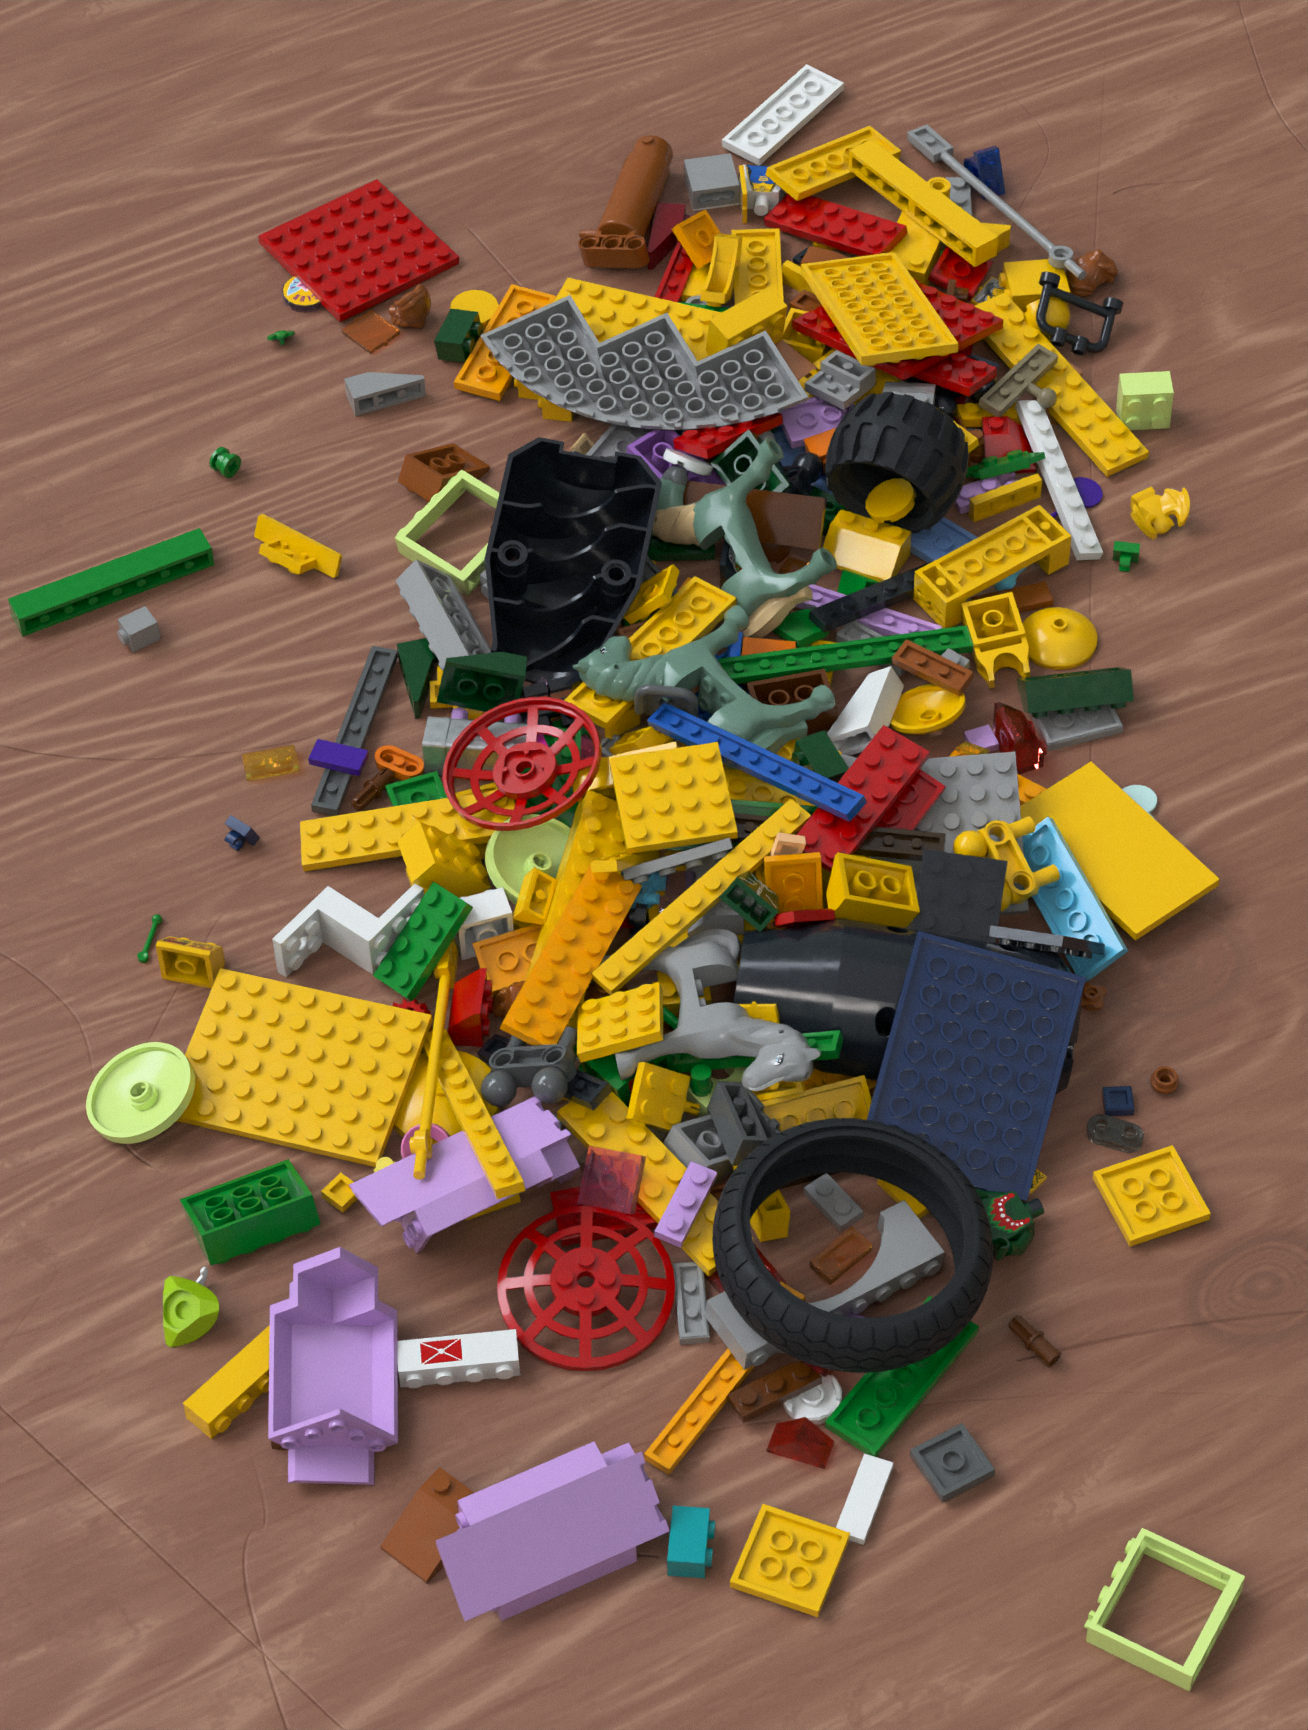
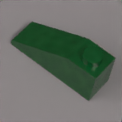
M427 638L397 644L398 661L415 719L421 717L430 690L429 681H433L435 675L434 663L438 662L437 656L429 648Z

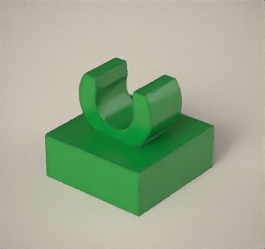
M1114 541L1112 560L1120 561L1119 571L1129 572L1130 562L1138 563L1140 544Z

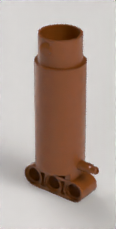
M653 135L642 136L636 141L632 152L627 155L597 230L586 229L579 231L580 240L578 241V246L584 265L588 267L641 268L649 263L650 257L645 237L654 217L657 202L660 201L670 176L669 166L673 159V150L664 139Z

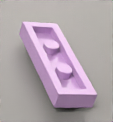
M692 1161L690 1162L655 1229L654 1237L677 1247H682L717 1179L718 1172Z

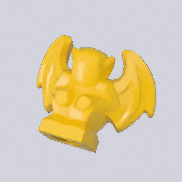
M1151 486L1131 496L1130 515L1138 528L1146 536L1154 540L1157 538V534H1164L1171 527H1174V522L1169 517L1170 515L1177 517L1179 527L1186 523L1190 512L1188 492L1186 488H1182L1181 492L1167 488L1164 489L1163 496L1155 495V490Z

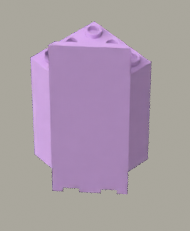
M535 1096L491 1117L524 1181L525 1190L535 1185L539 1188L555 1179H558L559 1183L562 1184L570 1180L580 1166L567 1142L571 1133L567 1129L561 1131L558 1119L549 1110L544 1111L541 1102ZM463 1131L432 1145V1157L427 1159L425 1177L421 1180L413 1177L416 1154H413L349 1184L353 1194L381 1227L393 1221H400L405 1231L402 1233L404 1241L409 1248H414L416 1254L423 1250L432 1235L514 1196L510 1195L496 1199Z
M341 1247L293 1264V1282L290 1283L289 1299L270 1305L268 1439L280 1444L282 1448L288 1449V1483L374 1485V1452L383 1451L386 1447L398 1443L397 1310L378 1300V1267Z
M591 1442L457 1500L459 1513L455 1514L460 1529L436 1540V1546L464 1620L468 1621L488 1611H496L500 1620L503 1621L636 1562V1546L670 1532L666 1520L656 1505L660 1502L653 1482L644 1471V1463L646 1462L642 1451L635 1454L628 1442L601 1454L595 1442Z

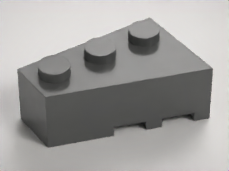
M718 1081L707 1108L731 1165L738 1166L757 1146L781 1132L779 1130L780 1123L775 1118L771 1120L763 1111L765 1106L741 1082Z

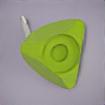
M205 1266L202 1267L201 1275L196 1282L176 1276H169L165 1279L163 1290V1327L165 1343L169 1347L182 1346L199 1339L212 1328L218 1318V1299L212 1291L203 1286L209 1272Z

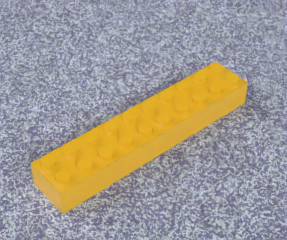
M588 790L577 806L556 876L558 881L546 923L541 927L527 977L592 860L626 851L617 801L594 791ZM584 995L579 1004L584 1003ZM578 1006L566 1027L577 1029Z

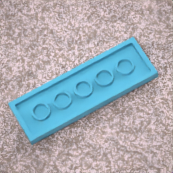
M1047 817L1035 826V832L1022 836L1024 857L1032 872L1055 864L1060 873V879L1040 887L1038 894L1032 897L1053 934L1105 944L1104 954H1092V959L1065 955L1075 974L1086 977L1085 982H1087L1127 953L1128 949L1052 818Z

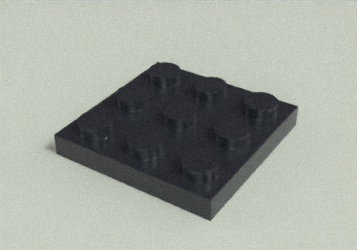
M924 849L917 891L920 912L913 919L912 930L996 943L997 938L989 937L990 925L999 926L1008 861Z
M990 925L989 937L999 938V944L1092 959V954H1104L1105 944L993 925Z

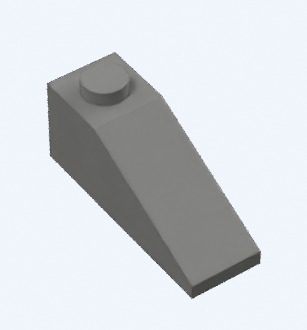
M367 372L344 379L346 397L355 416L426 396L425 378L423 375Z

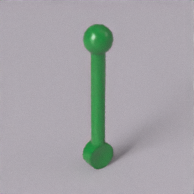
M159 914L153 915V924L143 951L137 954L140 963H146L149 960L148 951L158 925L163 920Z

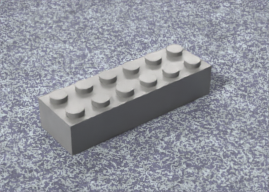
M416 559L395 580L400 588V595L410 606L409 611L417 619L420 625L419 630L429 641V648L439 660L438 665L442 670H444L446 658L491 653L489 644L450 575Z

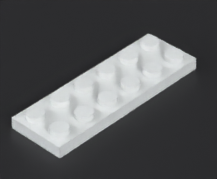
M806 64L722 139V147L757 165H761L844 90V83Z

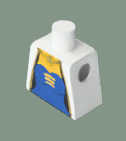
M744 165L747 209H754L755 214L764 216L768 213V210H772L783 199L786 191L766 176V170L769 166Z

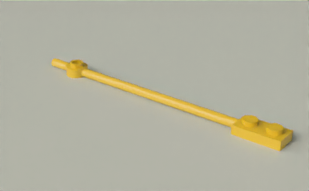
M455 938L434 968L435 978L440 980L419 1130L414 1132V1137H410L409 1141L412 1155L416 1154L413 1177L418 1180L425 1177L427 1159L432 1157L433 1152L430 1135L449 990L454 989L459 954Z

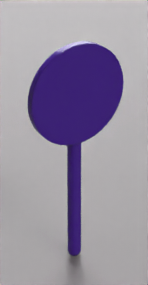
M1073 478L1084 507L1090 508L1099 504L1102 499L1101 487L1089 478ZM1057 510L1050 514L1053 518L1058 516Z

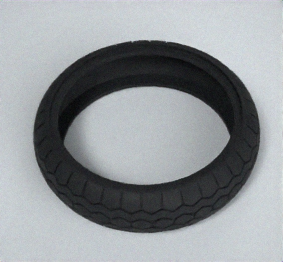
M856 1118L823 1119L788 1128L770 1137L750 1152L734 1170L721 1193L714 1216L712 1242L716 1269L721 1284L739 1315L759 1336L777 1349L808 1364L830 1370L852 1373L882 1372L902 1368L933 1355L954 1340L970 1323L984 1299L991 1278L993 1239L990 1222L982 1200L970 1180L949 1157L932 1144L903 1129L877 1121ZM831 1172L855 1173L874 1177L909 1193L931 1212L944 1230L950 1243L954 1258L955 1274L936 1296L917 1308L904 1313L878 1318H858L834 1314L819 1309L796 1297L772 1276L759 1257L753 1243L750 1219L762 1202L772 1193L803 1177Z

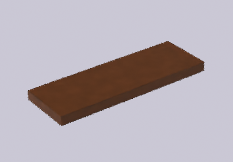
M687 481L683 494V505L696 503L704 495L726 487V485ZM753 489L748 493L746 504L752 514L760 542L815 550L821 548L827 498Z

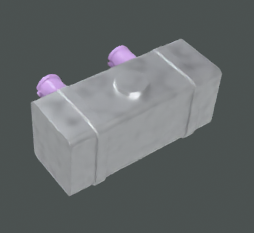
M454 708L451 718L428 716L422 742L425 774L437 771L438 775L443 776L445 759L453 742L474 721L468 719V711L466 709ZM514 714L504 718V722L493 723L487 729L497 738L512 729L527 726V724H521V716ZM479 735L463 751L456 768L472 770L477 757L487 746ZM526 735L514 738L503 745L509 749L516 744L526 742ZM495 752L487 759L482 770H493L495 762L499 758Z

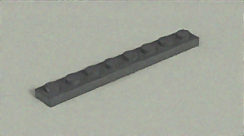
M376 646L371 647L335 743L364 749L398 659L397 650ZM325 768L311 804L312 812L332 816L339 815L353 775Z

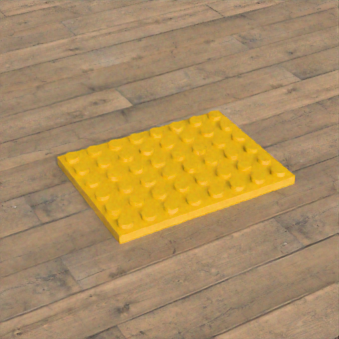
M220 968L185 1053L195 1073V1088L189 1105L177 1121L376 1167V1162L383 1156L433 1021L430 1014Z

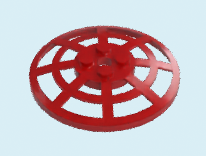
M528 697L501 704L472 721L453 742L443 766L442 780L444 791L454 810L466 821L478 827L496 831H515L543 824L571 808L592 785L599 770L602 754L598 731L590 717L583 710L561 699ZM539 710L560 712L575 720L566 732L553 726L538 725ZM528 711L527 726L512 729L497 738L487 729L493 723L508 716ZM584 726L593 740L595 756L581 760L579 749L573 738ZM538 734H545L558 738V740L549 748L537 742ZM479 735L487 746L477 757L472 770L456 768L463 751ZM526 735V742L516 744L509 749L503 745L514 738ZM567 746L573 761L572 763L558 765L555 756ZM495 752L499 758L495 762L493 770H482L487 759ZM591 767L580 787L569 798L565 797L564 795L574 784L579 771ZM525 768H531L529 772L520 774ZM570 773L567 782L558 792L551 787L557 776ZM454 778L470 780L471 790L477 800L476 803L465 808L460 805L455 794ZM480 780L494 781L498 790L484 797L479 782ZM540 794L548 798L547 801L537 806L526 808L528 799ZM504 797L516 800L514 810L500 808L493 804ZM554 803L558 805L540 816L521 821L525 815L542 811ZM486 809L497 815L511 817L509 823H495L484 821L471 815Z
M589 1205L567 1207L536 1219L525 1227L512 1241L504 1254L499 1268L497 1281L498 1305L508 1330L516 1329L517 1342L534 1357L552 1366L566 1370L585 1372L604 1370L622 1365L636 1358L648 1349L661 1335L669 1321L674 1306V1270L669 1255L661 1241L654 1237V1233L637 1219L621 1211L606 1207ZM571 1214H581V1226L562 1229L548 1238L535 1230L553 1219ZM593 1214H602L620 1219L638 1230L625 1238L611 1229L593 1226ZM581 1234L580 1247L566 1253L554 1244L565 1237ZM592 1234L608 1237L619 1244L606 1253L592 1247ZM527 1238L538 1247L528 1260L524 1276L507 1278V1270L511 1258L519 1244ZM646 1238L653 1243L661 1257L666 1279L648 1276L644 1259L635 1247ZM544 1252L556 1260L551 1274L533 1275L536 1264ZM629 1252L636 1263L639 1275L621 1274L616 1261ZM588 1276L594 1280V1284L590 1287H582L578 1284V1280L581 1277ZM622 1286L639 1287L636 1299L627 1311L617 1301ZM533 1287H551L554 1301L544 1311L536 1300ZM524 1288L528 1306L537 1318L525 1332L511 1313L507 1300V1290ZM648 1288L666 1291L661 1312L652 1327L646 1332L635 1320V1317L639 1314L645 1303ZM562 1310L572 1315L580 1316L579 1329L564 1326L553 1319ZM607 1310H610L618 1319L616 1322L605 1327L592 1329V1316L600 1315ZM545 1327L561 1336L578 1339L579 1357H569L555 1353L539 1345L534 1339ZM625 1327L637 1339L631 1346L616 1353L602 1357H591V1340L610 1336Z

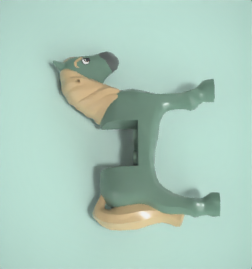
M770 437L766 438L759 445L755 460L744 474L730 485L704 495L696 503L683 505V494L688 481L687 471L680 466L668 468L660 478L662 485L651 535L658 537V539L665 543L695 544L703 550H706L722 537H725V540L732 547L736 555V563L742 569L730 577L723 584L721 590L736 597V605L745 610L749 618V626L743 633L744 637L763 638L779 626L797 604L812 600L813 595L809 585L816 584L823 575L837 568L835 558L824 547L813 553L808 565L787 574H778L773 571L758 538L752 514L746 504V497L756 486L769 479L773 464L783 459L781 447Z

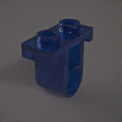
M993 146L973 152L974 156L964 159V167L996 195L1006 194L998 147ZM980 194V198L985 200L986 198Z

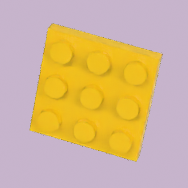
M660 982L644 984L636 989L615 992L610 996L589 999L584 1003L578 1004L577 1055L581 1063L663 1041V990Z
M1173 1145L1093 1172V1180L1129 1247L1210 1220L1211 1213Z
M762 1504L731 1577L730 1588L818 1617L850 1540V1533Z

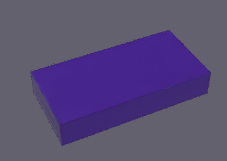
M317 739L308 760L309 765L360 776L369 754L368 750Z

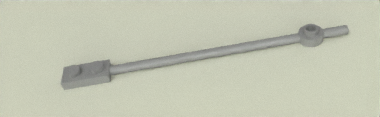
M926 124L907 132V140L933 163L941 160L944 161L1049 253L1048 262L1051 266L1057 269L1067 268L1079 280L1085 278L1086 272L1073 261V250L1071 248L1055 246L959 163L952 156L953 146Z

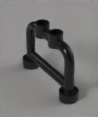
M1042 272L1039 284L1043 288L1036 312V322L1041 332L1051 337L1050 342L1054 346L1063 347L1065 343L1072 345L1071 352L1077 355H1085L1086 351L1092 353L1103 351L1109 343L1115 316L1122 312L1123 301L1107 297L1104 299L1103 306H1100L1059 289L1061 277L1058 274ZM1052 296L1105 318L1099 341L1092 343L1088 338L1072 335L1064 328L1050 326L1046 322L1050 297Z

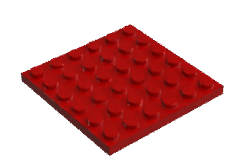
M377 179L258 235L259 244L293 277L295 276L339 322L459 264V256Z
M914 279L958 342V352L1003 328L1004 319ZM822 305L792 320L793 330L856 358ZM949 353L946 356H928L923 359H906L897 363H877L873 367L901 380H905L955 353Z

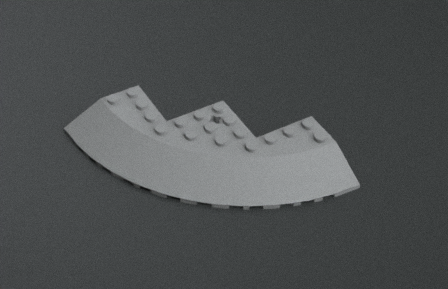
M571 295L481 335V339L496 360L514 378L531 391L559 407L588 418L615 425L664 430L712 428L746 422L778 413L809 400L804 389L766 331L697 361L668 313L599 343Z

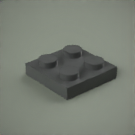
M963 1423L910 1449V1457L941 1502L995 1475L994 1467Z

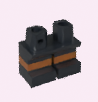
M571 675L547 681V683L541 682L522 688L520 698L551 697L565 700L573 692ZM539 710L538 725L553 726L550 718L559 716L562 728H568L575 719L560 712Z

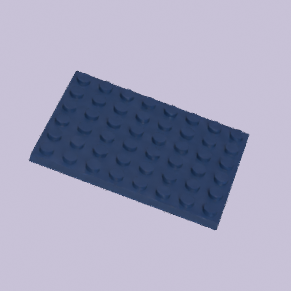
M918 931L866 1120L898 1127L932 1144L962 1170L975 1188L1005 1193L1015 1191L1022 1201L1027 1202L1086 977Z

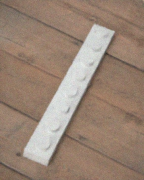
M1018 400L1015 409L1033 453L1044 452L1046 458L1037 463L1063 528L1071 535V547L1076 560L1100 559L1103 554L1102 548L1045 409L1039 405L1037 400Z

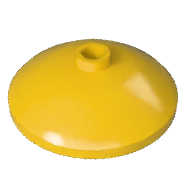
M1061 607L1045 608L1031 614L1022 623L1029 645V660L1041 667L1053 670L1072 669L1087 662L1096 650L1097 631L1092 622L1077 611Z
M934 684L913 688L901 694L890 726L899 732L909 735H926L938 732L951 725L960 717L966 706L965 695L962 693L959 697Z

